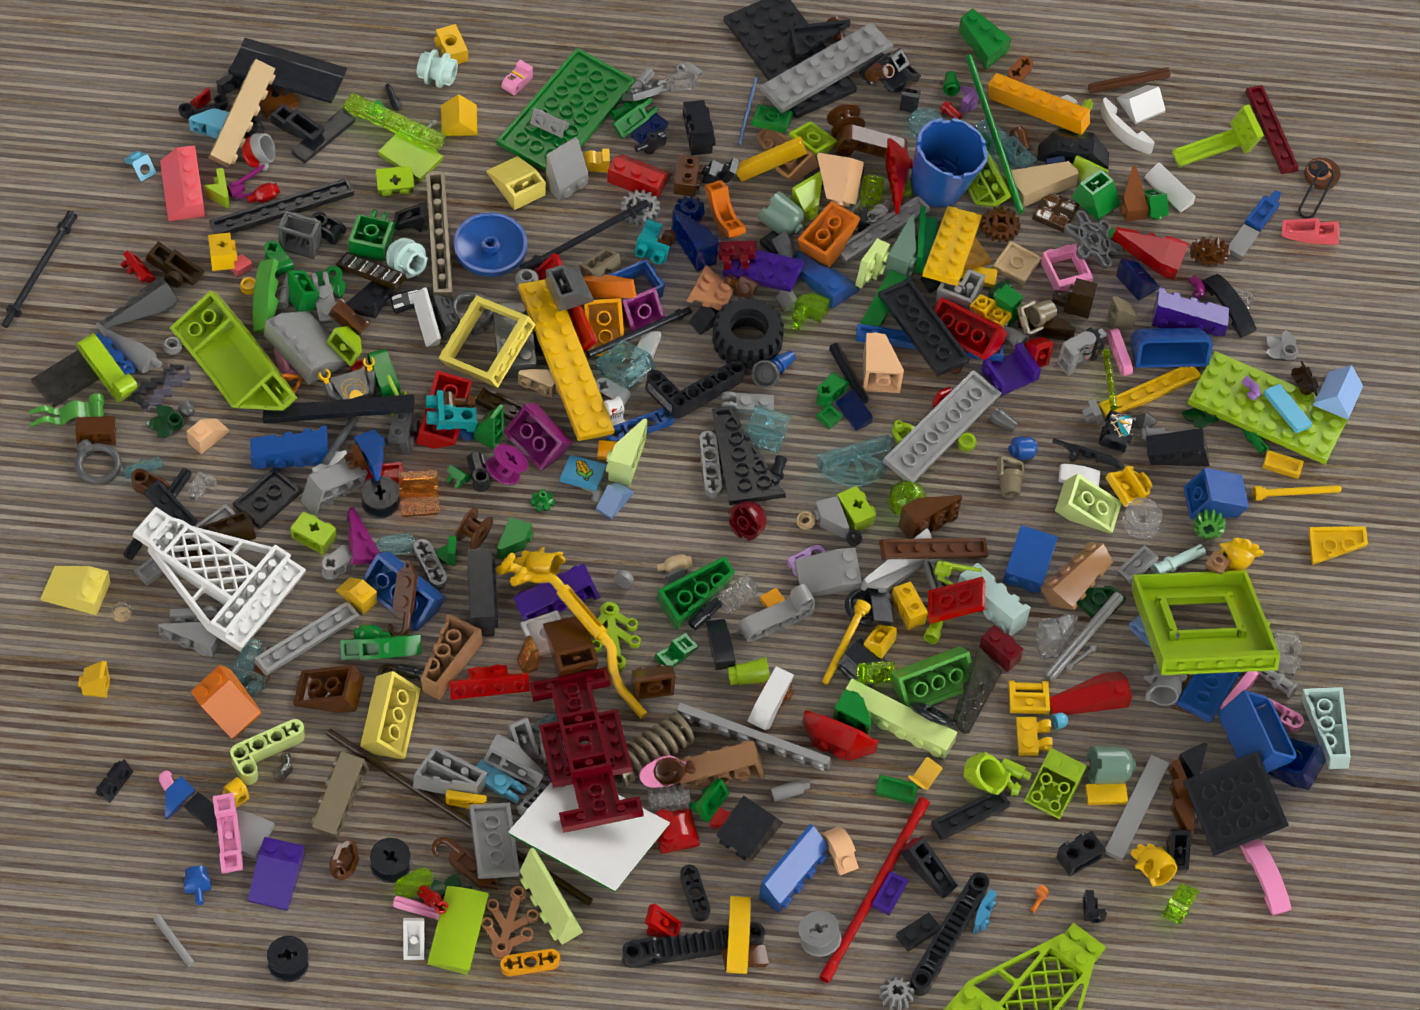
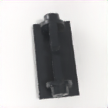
M125 759L115 762L107 773V776L110 778H104L99 786L96 787L97 791L95 793L100 797L104 795L109 803H111L133 773Z

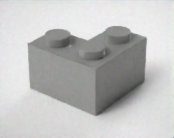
M968 269L962 282L959 281L958 286L941 282L937 290L935 302L938 303L939 299L943 297L972 311L970 304L980 295L985 275Z

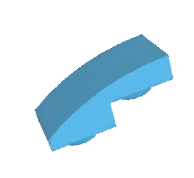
M992 889L986 894L977 911L973 926V933L975 935L980 930L984 931L990 924L991 911L997 904L995 901L997 893Z

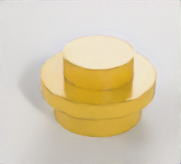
M252 277L244 278L240 283L241 292L246 295L254 294L255 279Z

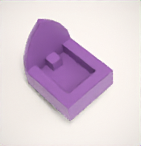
M961 86L960 89L965 97L962 100L960 111L966 115L970 110L975 109L979 96L975 88Z

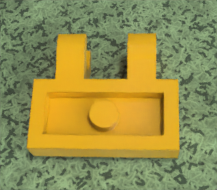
M1016 717L1018 756H1038L1039 750L1049 751L1052 748V737L1038 740L1037 734L1050 733L1051 720L1045 719L1037 722L1036 717Z

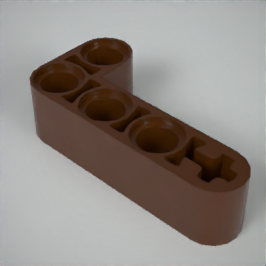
M849 124L845 125L836 137L835 155L842 153L845 157H850L854 150L886 159L887 140L889 138L893 139L907 151L908 141L901 137Z

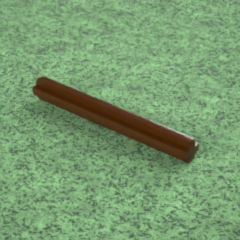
M1169 67L1094 82L1088 84V90L1090 94L1164 79L1171 77V70Z

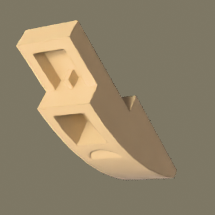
M528 369L519 371L518 384L522 387L530 388L543 396L551 398L555 392L559 394L550 370Z

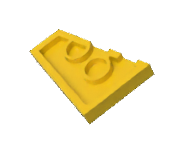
M1366 526L1309 527L1308 529L1312 565L1368 545Z

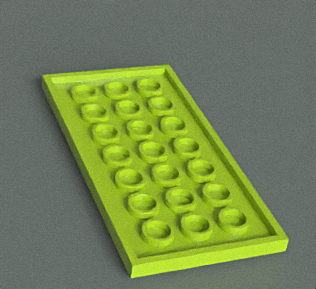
M1217 351L1212 355L1209 365L1206 366L1187 403L1192 407L1206 411L1208 414L1216 415L1217 418L1249 432H1255L1258 436L1326 465L1348 421L1345 418L1314 406L1313 404L1317 398L1315 394L1304 395L1297 386ZM1246 376L1257 383L1260 388L1261 394L1256 400H1251L1247 396L1250 390L1241 383ZM1280 384L1312 422L1311 428L1295 433L1264 396V391Z

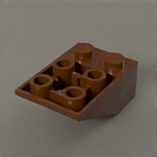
M962 496L917 498L902 506L898 527L908 539H914L926 528L930 532H936L944 524L952 523L958 518Z
M576 616L543 623L558 677L597 669L598 659L594 645L587 629Z

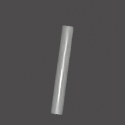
M160 915L156 916L153 919L185 964L188 967L192 966L195 963L163 918Z

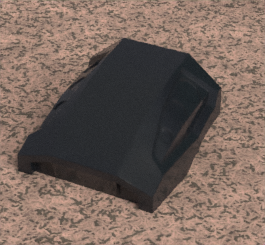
M862 638L857 640L847 650L837 664V668L850 681L854 679L870 688L892 667L884 658L877 657L866 648Z

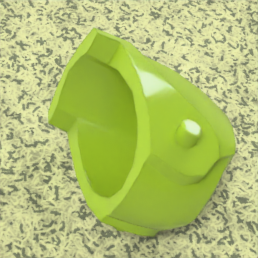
M987 752L976 753L969 757L964 766L963 777L974 787L990 794L998 795L1002 792L1011 776V773L1005 770L999 760Z

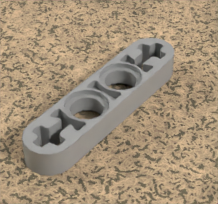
M707 430L700 434L699 439L704 492L710 498H717L722 490L717 437L714 432ZM705 438H709L710 440L709 447H707V441L705 440ZM707 453H712L715 457L713 459H707L704 455ZM708 469H714L717 473L711 476L708 475L706 471ZM711 482H714L716 491H712Z

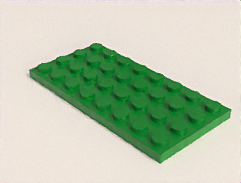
M576 48L497 139V145L546 172L547 154L575 137L579 141L580 148H582L611 114V110H614L622 101V94L627 92L636 79ZM534 108L542 109L544 112L561 120H566L569 123V127L567 130H564L562 138L530 124Z

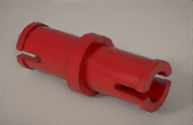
M426 885L418 888L422 893L417 891V895L424 900L428 907L435 909L439 914L447 911L445 908H448V904L441 899V896L436 891H432Z

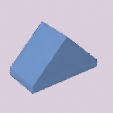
M619 482L608 485L596 507V511L612 520L631 498L634 491Z

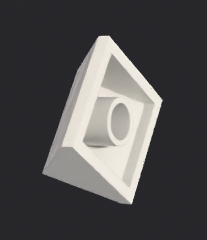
M1146 85L1117 97V101L1135 125L1166 111L1158 86Z

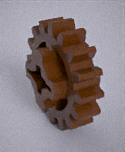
M1003 206L1000 207V210H997L996 207L993 208V211L988 209L987 214H983L981 221L982 232H986V238L991 236V241L998 239V243H1001V240L1008 243L1009 238L1014 240L1015 235L1018 236L1021 223H1019L1020 218L1015 217L1016 212L1010 213V208L1004 210Z
M1210 236L1209 239L1202 237V240L1196 239V242H1192L1190 254L1191 259H1195V263L1201 262L1202 266L1208 265L1210 267L1211 264L1218 266V263L1223 265L1224 261H1228L1230 249L1229 244H1225L1224 240L1219 241L1218 237L1215 239Z

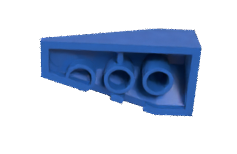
M799 250L797 251V256L794 258L804 261L799 277L831 309L859 292L860 289L847 276L830 267L828 268Z

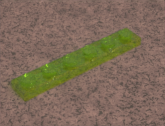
M353 92L343 104L344 110L436 152L446 140V135Z

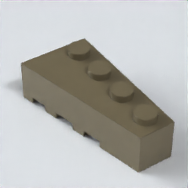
M342 751L340 756H336L333 768L335 769L333 774L327 778L326 792L321 794L319 798V810L313 814L311 819L314 831L338 839L348 817V812L345 811L347 808L350 809L355 801L354 791L360 790L362 786V774H367L369 770L363 758Z

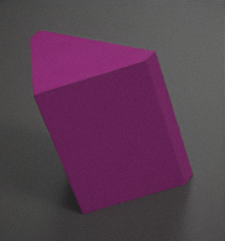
M656 287L636 294L635 298L621 300L623 320L630 332L665 317Z

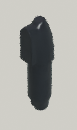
M387 83L385 88L390 104L398 111L402 109L401 102L396 97L393 88Z

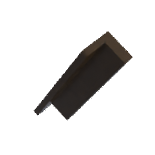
M246 510L199 527L247 541L256 538L252 520ZM185 539L186 545L196 544L191 539ZM217 542L226 549L235 547L233 545ZM197 550L188 551L189 557L198 556ZM202 550V555H212L208 550ZM179 551L180 557H185L184 551Z

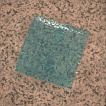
M755 405L746 430L753 445L779 454L791 415Z

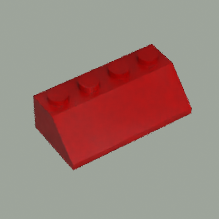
M943 297L939 299L934 308L935 313L962 349L983 360L999 351L1008 336L1003 327Z
M436 370L429 395H436L437 390H443V392H452L457 398H466L470 394L473 380ZM425 408L416 444L432 449L456 445L460 429L448 430L443 428L442 430H437L436 425L426 424L427 411L435 412V408Z

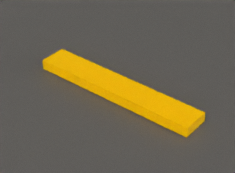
M1179 367L1098 403V406L1104 418H1106L1110 410L1124 414L1199 380L1202 375L1196 367Z

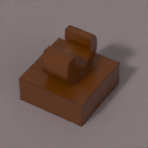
M357 443L350 446L352 453L344 456L346 462L353 460L348 463L349 468L355 469L358 464L361 470L368 468L369 466Z

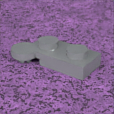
M207 605L202 609L210 621L218 613L217 608L212 605ZM191 608L170 609L171 623L200 622Z

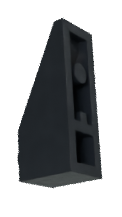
M924 837L913 838L899 850L909 866L941 898H945L958 886Z

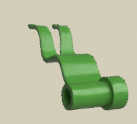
M95 393L89 396L88 402L71 401L62 408L38 406L29 410V414L48 412L60 417L43 416L30 423V427L44 422L64 425L70 419L76 417L104 416V395Z

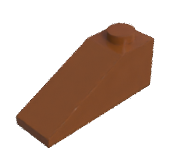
M1132 166L1123 201L1119 206L1120 214L1124 216L1125 222L1146 220L1149 211L1136 166Z

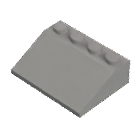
M309 311L281 313L266 320L265 338L308 384L319 380V372H321L322 377L327 376L325 369L333 373L349 365L326 343L331 334Z

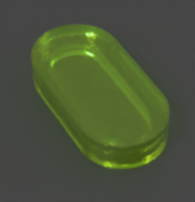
M419 868L401 877L394 885L396 896L410 898L416 895L417 891L421 892L418 889L420 886L426 885L430 887L433 882L432 872L427 868Z

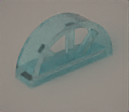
M886 435L818 454L817 466L828 479L837 484L850 487L870 484L880 478L888 467L881 460L872 456L885 452V458L891 452L890 436ZM859 459L871 463L876 467L868 471H864ZM851 461H853L858 473L846 472ZM841 465L840 469L834 466Z

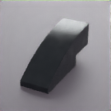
M283 103L271 114L272 124L306 141L314 142L325 131L322 126L298 109L293 111Z
M726 620L706 621L715 670L728 669L727 667L735 666L736 660Z

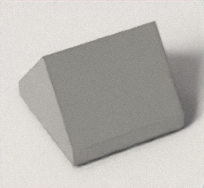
M782 290L776 296V300L784 312L801 305L793 291L787 292Z

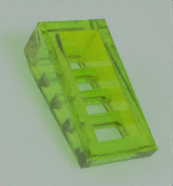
M871 174L863 177L860 212L861 207L869 208V212L874 209L875 205L880 203L884 177ZM866 204H872L874 207H868Z
M895 662L859 663L857 681L868 685L892 682L890 672L894 671Z

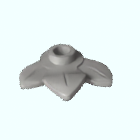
M1285 330L1281 339L1272 336L1266 337V343L1269 348L1266 354L1274 359L1283 358L1289 361L1297 358L1299 351L1296 346V339L1290 332Z

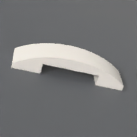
M1105 97L1100 111L1104 122L1111 132L1131 148L1151 154L1155 142L1143 131L1136 134L1116 115L1118 108Z

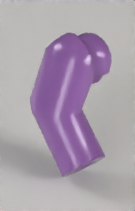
M1246 376L1241 383L1250 390L1247 396L1251 400H1256L1261 394L1260 388L1257 383Z

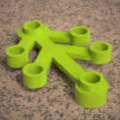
M606 602L600 607L601 615L598 620L602 625L606 621L608 623L607 634L616 645L617 660L622 661L617 663L618 670L621 672L626 667V659L621 655L618 637L627 642L633 649L640 647L641 639L637 635L631 636L616 626L615 620L625 625L626 629L631 632L637 630L638 621L634 618L628 619L619 613L617 604ZM633 623L635 626L631 627L629 624ZM592 640L593 645L599 646L594 648L595 652L599 653L603 644L600 640ZM636 640L638 643L634 644L631 641Z

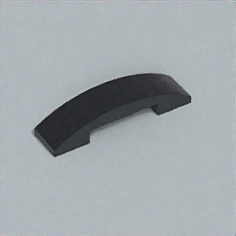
M1217 273L1202 280L1211 296L1215 295L1222 306L1229 308V316L1232 319L1231 325L1240 338L1257 330L1243 300L1226 279Z

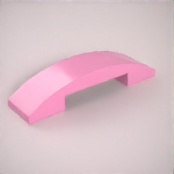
M234 794L213 796L220 845L221 872L223 874L243 870L241 838Z
M1256 839L1240 845L1247 862H1251L1266 894L1264 899L1272 916L1291 911V904L1282 877L1263 842L1260 839Z

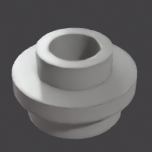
M168 337L163 343V349L167 354L175 355L182 350V343L176 337Z

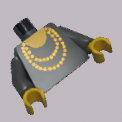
M371 357V365H367L364 358L363 364L367 367V371L363 368L331 378V373L328 369H325L326 378H323L321 372H319L318 378L324 382L323 387L328 399L332 401L371 397L377 384L375 370L372 368L375 363L374 358Z

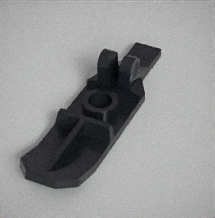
M1053 438L1052 443L1061 445L1070 452L1069 460L1071 462H1075L1078 454L1082 453V456L1085 458H1096V463L1101 462L1112 465L1120 470L1124 468V465L1111 455Z

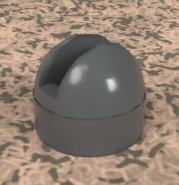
M185 401L178 407V411L184 417H191L194 414L195 410L191 401Z

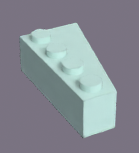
M1343 687L1303 689L1302 703L1328 769L1349 768L1351 756Z

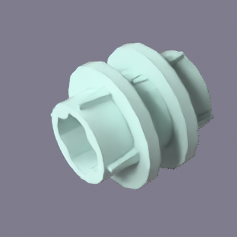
M434 49L431 53L424 51L417 65L416 72L418 78L424 79V83L427 85L432 80H436V87L441 88L443 85L450 86V84H453L457 74V60L451 59L450 53H444L441 58L439 57L438 50Z
M408 238L395 240L388 247L386 257L389 268L405 273L406 278L419 276L425 269L428 259L425 248Z

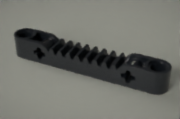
M981 872L972 874L930 943L910 980V988H914V995L924 996L931 989L954 946H956L966 926H968L969 921L987 894L990 881L986 874ZM974 884H980L982 888H978ZM921 980L925 982V984L919 985L916 981Z
M750 922L749 946L762 945L765 935L764 927L760 923ZM729 926L724 929L719 928L717 931L711 929L709 932H694L692 935L686 933L685 936L678 934L677 937L670 936L669 938L662 937L661 939L653 937L628 941L622 948V962L626 967L637 968L722 955V951L728 949ZM750 934H757L759 937L752 938ZM634 952V953H636L637 955L634 956V957H631V956L628 955V953Z

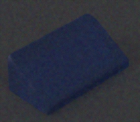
M853 389L836 402V405L855 431L872 424V414Z

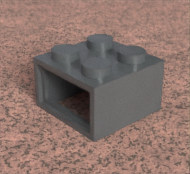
M285 211L278 226L279 244L284 251L315 259L322 244L321 221L312 217L302 216L296 212Z

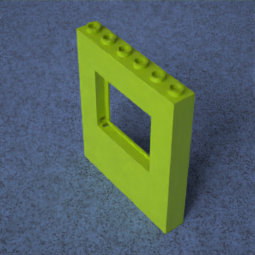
M1246 570L1224 571L1222 575L1215 571L1133 575L1131 592L1161 675L1278 670L1280 652ZM1227 603L1236 628L1177 630L1169 605Z

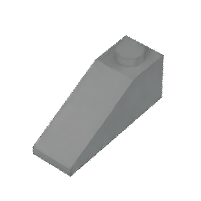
M497 733L483 761L536 788L544 775L543 770L515 742Z

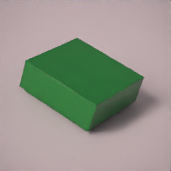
M830 404L816 414V419L829 430L843 417Z

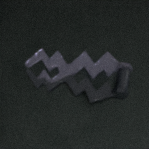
M170 364V369L163 368V378H151V383L142 381L138 390L132 392L131 400L139 404L145 413L149 411L150 407L162 405L161 397H171L170 386H182V381H190L189 367H186L185 375H178L176 370L184 369V365ZM169 375H175V379H170ZM156 384L164 385V390H157ZM146 389H154V397L149 396V400H144L140 396H147Z

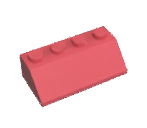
M195 145L177 147L160 160L168 221L205 217Z

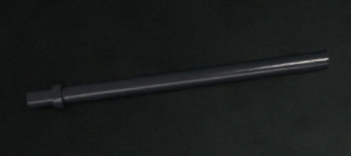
M690 307L682 310L677 309L673 314L587 351L586 354L588 358L594 357L675 320L680 321L684 319V316L691 314L692 310Z

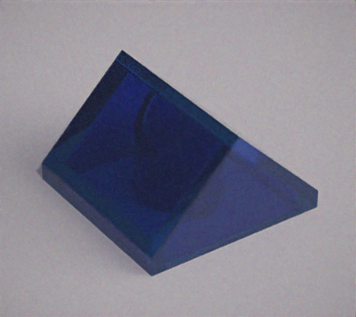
M1123 258L1120 260L1116 277L1138 301L1161 287L1139 262Z

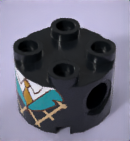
M1110 410L1105 418V426H1102L1099 444L1125 453L1127 444L1131 443L1133 433L1130 431L1135 426L1136 418Z

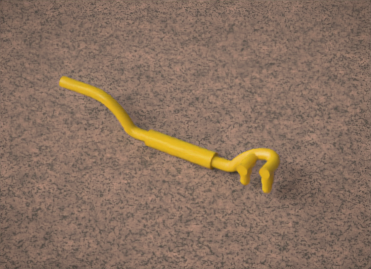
M514 553L508 554L501 565L496 567L497 574L515 573V576L510 579L512 586L528 581L533 583H551L557 590V595L590 634L596 640H600L606 647L608 670L616 691L640 719L644 718L648 712L630 693L621 679L617 665V648L613 640L608 636L607 629L568 584L565 585L559 577L552 573L537 574L530 572L526 567L513 563L515 560Z

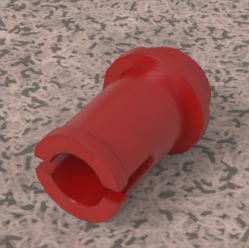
M946 101L940 107L941 113L946 114L951 119L960 120L963 116L962 113L952 106L951 102Z

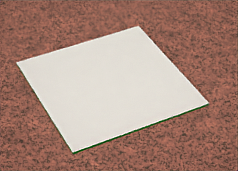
M551 782L507 834L616 892L669 826L670 822L643 808V817L563 833L559 812L579 809L573 784L553 788ZM618 795L619 800L625 799L622 796Z

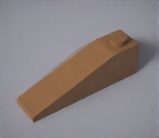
M764 128L756 135L764 151L792 140L781 132ZM807 150L808 154L775 167V169L789 181L804 180L803 177L818 168L819 163L815 155Z

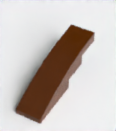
M1177 759L1172 761L1169 767V772L1173 779L1169 790L1174 798L1170 809L1180 830H1191L1193 836V805L1183 784L1187 777L1180 760Z

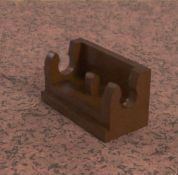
M342 297L332 307L328 315L340 326H349L360 336L371 322L362 319L344 303L345 299Z
M115 416L76 417L75 433L77 445L85 439H88L91 444L116 445Z

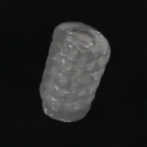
M682 784L679 785L678 791L674 785L671 786L670 791L667 787H663L662 792L659 787L655 788L654 793L651 788L647 790L649 808L652 807L654 813L657 812L658 807L662 810L666 806L669 807L670 811H673L674 805H676L678 810H681L682 804H684L686 810L689 809L690 791L688 784L686 790Z

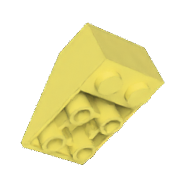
M518 156L486 171L514 210L546 194V182L535 168Z

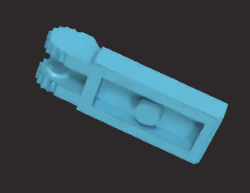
M483 759L475 766L487 772L485 787L502 798L505 797L517 803L519 797L509 789L513 788L522 794L527 790L523 784L515 781V779L496 767L484 762Z

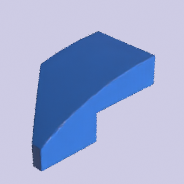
M182 776L166 789V819L180 809V805L195 793V789Z

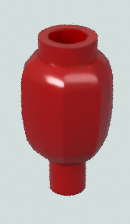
M267 182L258 186L252 195L247 196L249 203L254 201L264 203L275 199L277 194L281 192L277 183Z

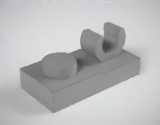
M1144 545L1117 572L1132 585L1133 575L1144 574L1159 558Z

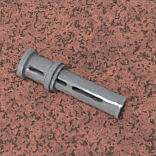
M1273 670L1257 671L1261 677L1272 683L1274 689L1278 688L1287 694L1288 698L1293 696L1299 686L1297 682L1293 683L1287 679L1283 673L1278 674Z

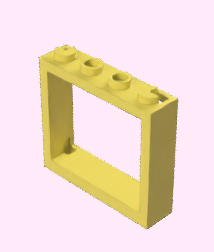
M476 295L465 315L461 318L456 330L452 333L447 345L441 351L439 359L446 367L498 388L536 324L527 315ZM485 308L518 321L488 372L455 359Z

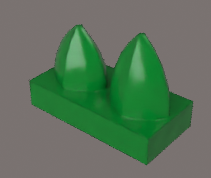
M716 778L710 786L702 789L703 796L701 799L688 804L692 811L699 813L703 821L709 822L730 794L722 779Z

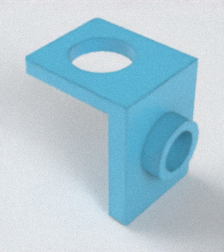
M135 151L124 159L125 163L133 165L140 181H144L156 174L155 168L146 153ZM143 164L149 166V172L145 175L140 172V167Z

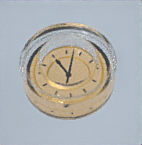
M118 602L111 609L112 617L117 622H126L132 616L131 607L126 602Z

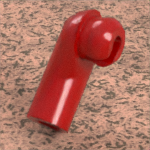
M951 387L944 388L936 393L932 402L933 408L953 390Z

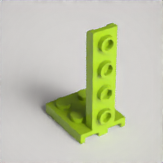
M1250 105L1243 106L1230 122L1231 130L1174 149L1172 155L1178 167H1183L1240 146L1244 154L1251 152L1264 134Z

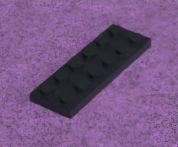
M910 278L878 292L881 302L937 377L969 363L970 358Z

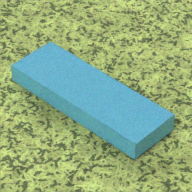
M1280 384L1264 391V396L1295 433L1311 428L1312 422Z

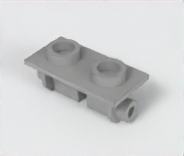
M533 109L530 124L558 137H563L564 130H567L569 127V123L566 120L554 117L542 109Z

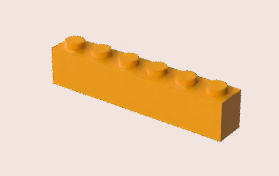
M996 73L988 83L989 99L1079 135H1082L1090 124V109L999 73Z

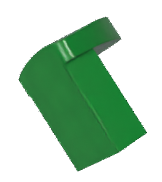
M449 536L448 544L435 552L441 562L451 566L456 565V536Z

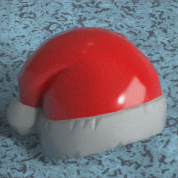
M255 133L249 136L242 147L243 159L252 168H258L264 164L265 168L262 171H266L269 168V164L275 159L274 142L271 136L266 133Z

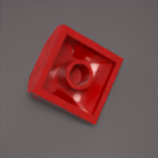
M662 809L655 813V815L670 822L669 826L657 839L661 854L700 846L690 809L676 811Z

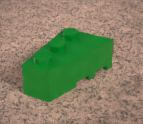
M972 8L961 17L959 32L967 44L973 48L975 56L981 60L985 70L1009 52L1011 37Z

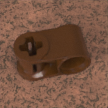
M135 469L131 474L133 490L142 495L157 480L167 489L169 488V484L163 478L157 477L145 469Z

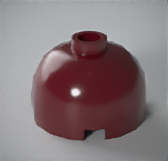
M744 501L730 509L731 519L729 520V525L739 538L743 536L747 541L758 537L765 530L767 518L759 504Z

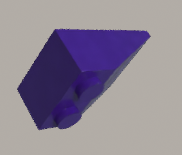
M264 837L256 862L248 902L288 911L305 858L304 845Z

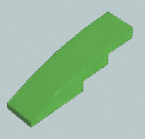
M275 258L259 262L253 295L254 333L264 332L266 320L274 317L279 302L275 297L279 282L275 278L279 262Z

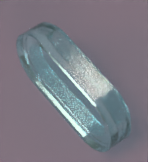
M409 533L384 536L378 539L376 547L380 553L391 552L393 555L409 553L414 549L415 539Z

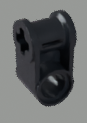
M315 212L311 216L321 221L322 238L330 244H336L340 235L347 231L343 223L326 215L324 212Z

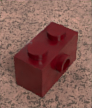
M993 625L981 637L979 645L983 652L1007 672L1021 661L1024 650L1015 642L1012 636L1005 634L996 625Z

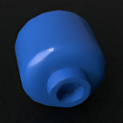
M1025 435L1013 438L1008 451L1013 458L1024 461L1034 458L1038 451V445L1035 439Z

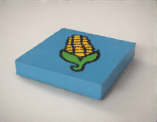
M570 455L560 476V482L597 491L607 464Z

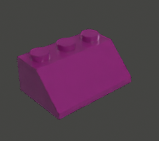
M536 403L524 404L504 430V434L541 471L563 456L574 442Z

